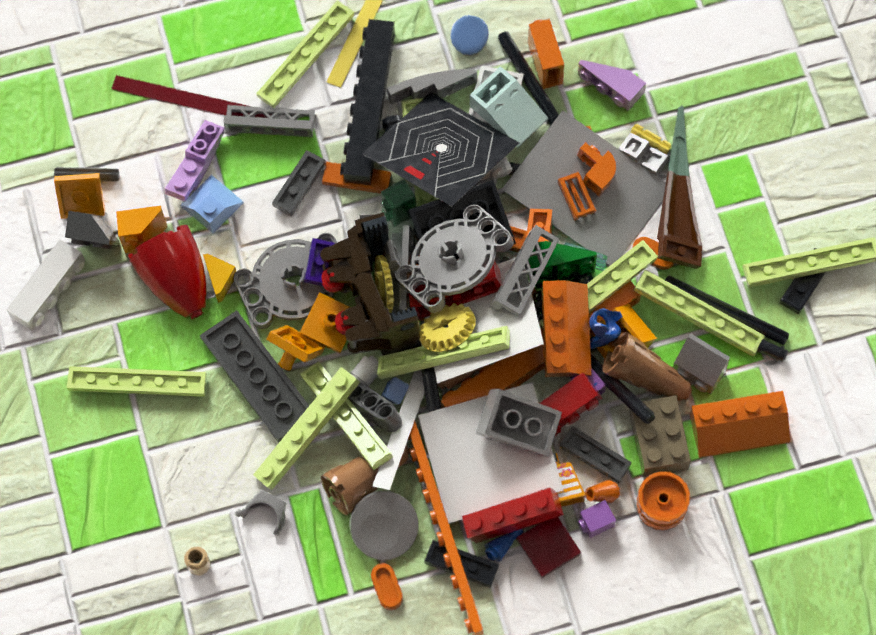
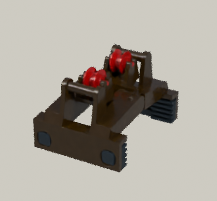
M384 212L355 220V225L347 231L348 238L330 247H326L320 252V257L324 261V272L321 276L324 289L329 292L351 289L353 297L358 295V297H355L356 306L343 310L336 315L335 325L337 331L345 335L347 341H349L347 348L351 354L380 350L382 355L385 356L421 347L419 319L415 307H412V311H410V308L407 309V313H405V310H402V314H400L399 311L397 316H395V313H392V322L389 310L384 307L371 275L373 271L372 262H375L376 255H383V248L386 242L389 241L388 224Z

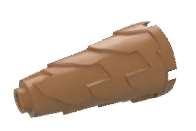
M628 332L621 334L614 341L612 346L616 348L613 352L608 350L603 362V372L619 380L621 379L638 388L647 389L657 395L662 394L666 397L677 396L679 401L689 398L692 392L690 383L678 374L676 369L648 349L644 343Z
M407 446L404 448L397 469L408 459L410 451ZM357 457L344 465H339L321 476V483L328 498L331 496L334 498L333 505L342 514L348 515L363 497L378 489V487L373 486L379 467L373 470L364 457Z

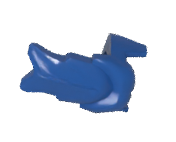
M602 308L591 315L589 325L596 336L590 338V350L608 345L620 336L621 328L616 324L623 317L620 311H609ZM598 315L605 320L606 325L597 323Z

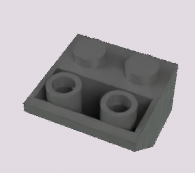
M73 211L68 212L65 238H70L71 243L90 246V242H94L93 247L112 249V245L119 246L120 241L102 216Z

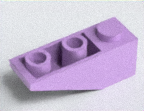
M584 60L578 63L579 76L584 81L595 85L601 94H606L612 98L613 102L619 107H624L629 111L645 93L646 82L630 70Z

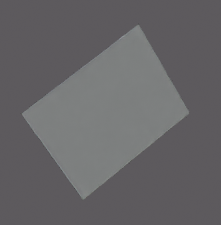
M562 111L502 190L529 209H552V225L587 250L595 251L598 258L608 265H612L623 255L663 201L666 182L565 111ZM586 142L590 146H595L602 156L609 150L616 162V172L611 184L600 196H597L585 185L596 213L589 214L584 218L581 217L575 221L557 181L559 178L576 172L580 173L582 180L584 179L586 173L591 168L578 158L577 154L580 147ZM572 179L586 210L588 207L575 179ZM566 181V182H565V183H566V186H567V188H568V190H569V193H570V195H571V197H572V199H573V202H574V204H575V206H576V208H577V211L580 212V210H579V208H578V206H577V203H576V201H575V199H574V197H573V194H572V192H571V190H570V188H569V185H568V183H567V181Z

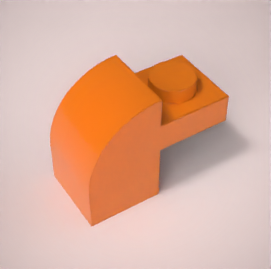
M585 142L577 154V157L591 168L586 173L583 182L597 196H600L611 184L616 172V162L609 150L602 156L595 146H590Z

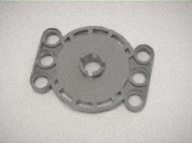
M470 205L464 210L463 219L445 221L427 231L414 248L411 259L412 265L405 264L400 266L396 270L395 277L399 284L425 309L431 313H436L445 307V295L460 294L479 284L491 270L496 252L510 250L514 241L510 232L478 205ZM480 213L477 219L469 220L471 214ZM494 225L491 231L483 232L485 226ZM508 237L504 244H497L499 238ZM454 254L458 255V261H456L455 257L453 256ZM407 272L412 273L409 279H401L403 274ZM426 285L422 292H415L417 286ZM439 297V301L435 305H429V301L432 298Z
M322 233L317 237V239H329L335 244L337 243L335 237L330 233ZM291 239L278 242L267 248L259 256L253 271L243 268L234 274L235 286L255 327L259 329L268 328L272 324L273 316L285 320L306 319L319 292L326 296L328 295L330 298L333 297L335 292H329L323 286L304 282L310 241ZM297 244H299V245H304L305 247H304V248H303V247H298V246L291 247V245H297ZM286 246V248L280 249V250L276 251L275 253L273 252V251L276 250L277 248ZM267 255H269V258L265 261V263L263 264V266H261L260 264H261L262 260H263ZM294 274L301 276L298 286L295 283L288 282L287 278ZM248 275L251 279L248 284L242 285L238 282L239 277ZM348 289L347 291H340V292H342V293H347V292H350L351 289ZM250 294H257L259 300L251 304L247 301V297ZM259 313H266L268 319L266 322L259 323L256 321V316Z

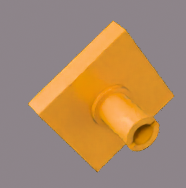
M99 173L55 176L54 184L61 219L68 218L69 211L105 216L106 210Z
M319 292L299 334L340 354L347 339L345 335L337 331L335 317L339 312L350 307Z
M289 325L270 331L266 339L284 350L278 365L288 371L292 369L296 358L305 363L322 355L325 347L300 335L299 331Z

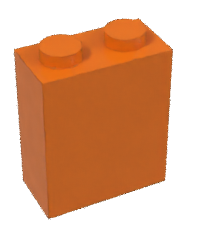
M550 19L536 20L529 24L528 47L539 82L543 89L563 85L564 62Z

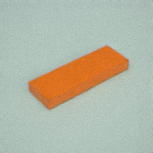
M326 162L322 185L388 195L391 171L373 169L371 185L344 182V175H340L341 164Z

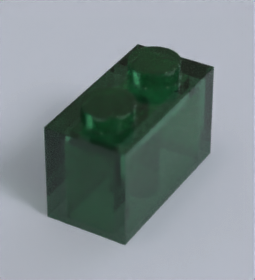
M405 179L381 191V213L384 212L386 221H390L395 227L408 220L406 211L416 207V196Z

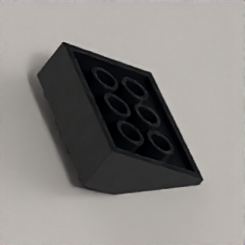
M494 180L472 187L452 207L438 199L406 211L415 237L419 241L434 226L453 219H463V212L468 206L478 205L510 232L514 241L513 245L516 244ZM480 213L471 214L469 220L477 219ZM494 225L485 226L483 232L491 231ZM508 237L499 238L497 244H504ZM454 254L453 256L455 257L456 261H458V255Z

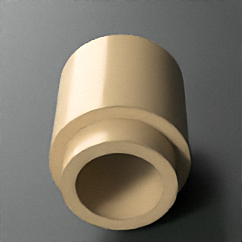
M192 547L185 553L184 561L190 573L203 575L209 570L210 559L203 548Z

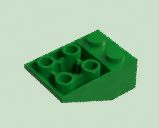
M549 241L538 242L540 250L548 249L552 243ZM557 243L535 287L541 288L543 281H568L577 275H591L595 272L597 253ZM537 255L529 257L528 262L531 269L540 266Z

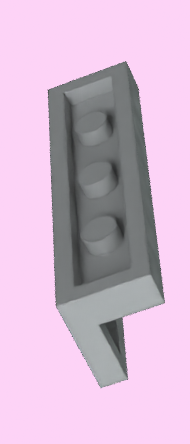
M228 105L227 116L224 115L223 124L226 132L313 137L315 110ZM232 112H242L245 117L232 116ZM260 113L264 114L267 118H258L254 116ZM279 115H285L288 119L275 118ZM301 116L310 117L309 121L297 119Z
M403 225V233H392V242L398 250L401 266L405 264L412 265L411 259L416 242L415 234L410 225ZM407 272L403 274L401 279H409L412 273ZM398 280L392 281L394 292V306L390 313L392 320V313H395V316H397L399 311L400 314H402V310H405V313H407L409 308L412 311L408 292L399 284Z
M537 225L533 227L490 305L492 309L499 311L503 307L517 316L521 314L559 238ZM540 236L552 242L548 249L540 250L538 244ZM537 255L540 266L531 269L528 259ZM527 274L530 285L521 288L518 278L521 275ZM518 293L520 300L518 307L506 301L509 295Z

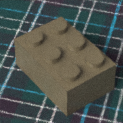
M677 396L642 401L654 412L655 420L650 424H645L630 409L629 414L642 476L647 477L657 472L689 470L691 459Z

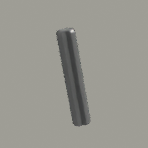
M56 167L54 169V178L55 176L99 173L101 181H119L120 171L118 168Z

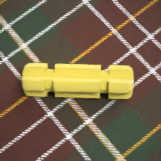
M635 124L631 129L630 133L649 141L651 147L657 148L665 154L670 151L671 143L666 140L661 141V137L647 129L644 131V127Z

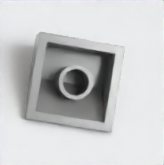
M690 333L673 364V368L685 380L693 383L696 389L703 393L708 392L712 394L726 373L730 357Z

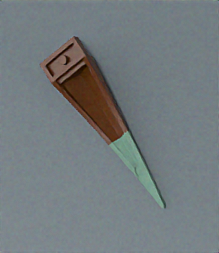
M682 105L678 108L657 234V239L659 240L658 259L698 269L702 263V241L691 189L684 107Z

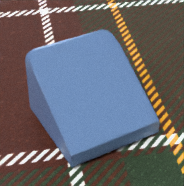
M394 377L387 382L381 396L392 404H400L409 385Z

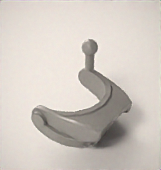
M264 490L259 491L245 508L235 511L237 517L245 518L250 508L258 503L268 504L277 515L274 535L281 533L286 521V502Z

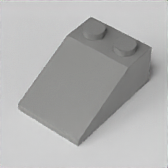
M490 389L476 434L548 457L562 412L501 389Z

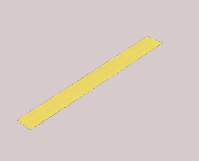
M365 0L326 81L327 83L338 87L342 86L363 43V28L368 26L369 19L375 18L383 0Z

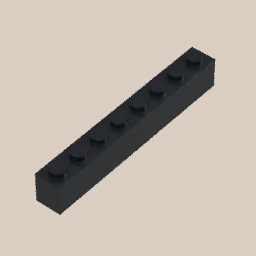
M369 19L368 26L363 28L362 39L365 40V45L360 46L359 59H362V63L357 65L356 78H359L358 84H354L353 97H356L355 103H351L350 116H353L352 123L347 125V136L350 137L349 142L344 144L343 154L346 156V161L341 163L340 175H344V182L371 185L375 161L362 153L379 139L395 37L394 21Z

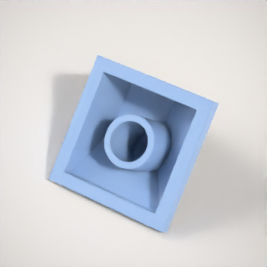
M211 175L181 204V207L210 232L214 233L244 202Z

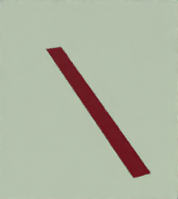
M119 75L115 76L111 88L227 116L228 105L249 106ZM232 112V116L245 117L242 112ZM260 113L254 116L258 118H267L264 114Z

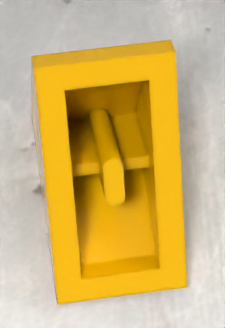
M208 253L203 254L217 301L222 302L234 282L236 267Z

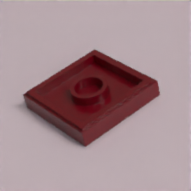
M559 517L541 522L516 538L541 579L582 553Z

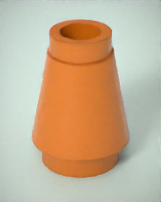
M611 480L603 481L585 490L586 499L594 502L606 500L607 503H613L620 495L619 486Z

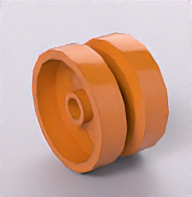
M657 472L649 475L642 482L638 491L636 510L640 519L647 526L656 530H668L676 527L683 521L690 503V492L687 484L679 476L671 472Z

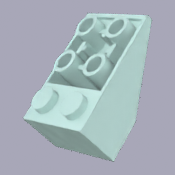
M501 66L470 94V107L495 129L518 141L517 148L548 120L545 113L519 82Z

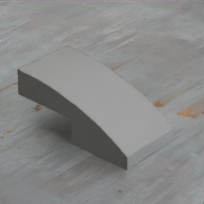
M630 133L619 147L620 151L656 176L659 175L669 161L667 154L651 147L649 141L633 133Z
M389 240L383 248V256L389 264L392 281L397 280L395 273L401 266L396 246L392 240Z

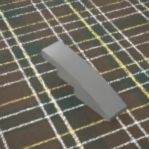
M476 69L448 70L408 79L388 87V99L391 104H394L409 96H412L413 99H424L431 92L440 98H444L476 83L477 71Z

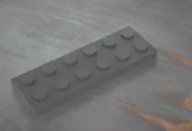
M236 310L201 334L200 339L279 443L309 405Z

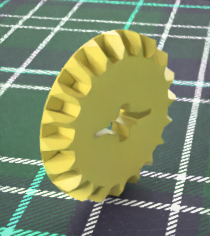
M376 255L374 262L375 285L384 307L388 308L389 313H391L394 306V292L389 264L383 255Z
M454 303L450 307L445 305L441 311L430 313V317L424 319V324L420 325L419 340L430 351L442 352L453 349L466 341L472 334L476 324L475 315L469 307H465L463 304L457 305Z

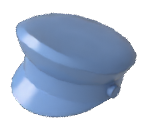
M467 15L454 23L451 29V41L460 53L474 55L480 52L487 44L489 31L486 23L481 18Z

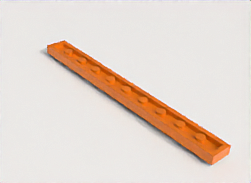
M414 421L407 440H410L412 448H409L412 461H417L419 466L416 469L419 483L424 482L426 488L422 490L426 504L431 503L433 509L429 513L433 525L437 524L440 531L436 533L439 545H444L446 553L443 554L446 567H452L454 575H451L450 579L454 590L458 589L461 596L457 598L461 612L466 611L468 619L464 620L468 634L484 635L416 422Z

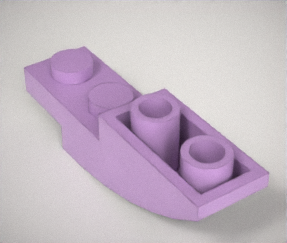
M207 120L203 122L185 150V158L167 184L165 194L185 202L192 190L195 191L217 151L225 127Z

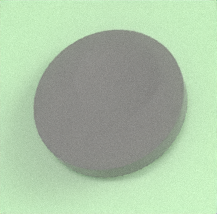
M376 491L363 497L354 507L349 522L350 534L355 545L364 554L378 560H389L404 554L412 546L418 533V517L411 503L403 496L391 491Z

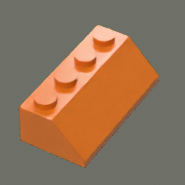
M543 281L541 296L545 377H574L582 372L587 376H591L587 284L572 281Z
M783 391L693 405L691 407L689 415L699 458L790 443L789 416Z

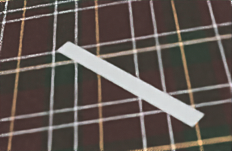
M421 370L414 371L399 412L402 425L397 431L392 432L387 445L393 458L379 467L373 483L374 487L390 490L425 393Z

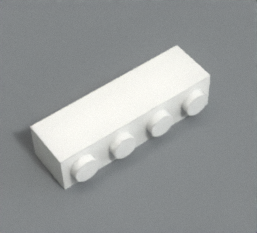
M59 239L7 307L6 311L10 318L31 331L36 326H39L43 322L44 315L48 309L53 308L57 303L61 292L68 289L73 276L83 269L85 259L82 252Z

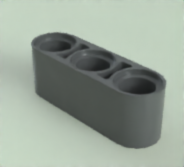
M360 382L348 397L361 415L384 431L394 432L401 427L402 419L394 405Z

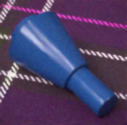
M523 530L510 532L485 543L486 556L491 561L501 562L512 546L513 541L523 533Z

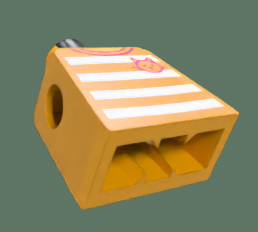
M553 453L564 490L557 492L561 507L584 502L585 493L570 462L560 464L558 454Z

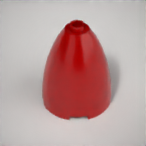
M181 225L176 228L177 232H163L136 247V254L130 253L127 257L144 284L159 300L174 312L185 318L191 317L193 320L203 315L202 310L206 308V277L196 241L188 225Z

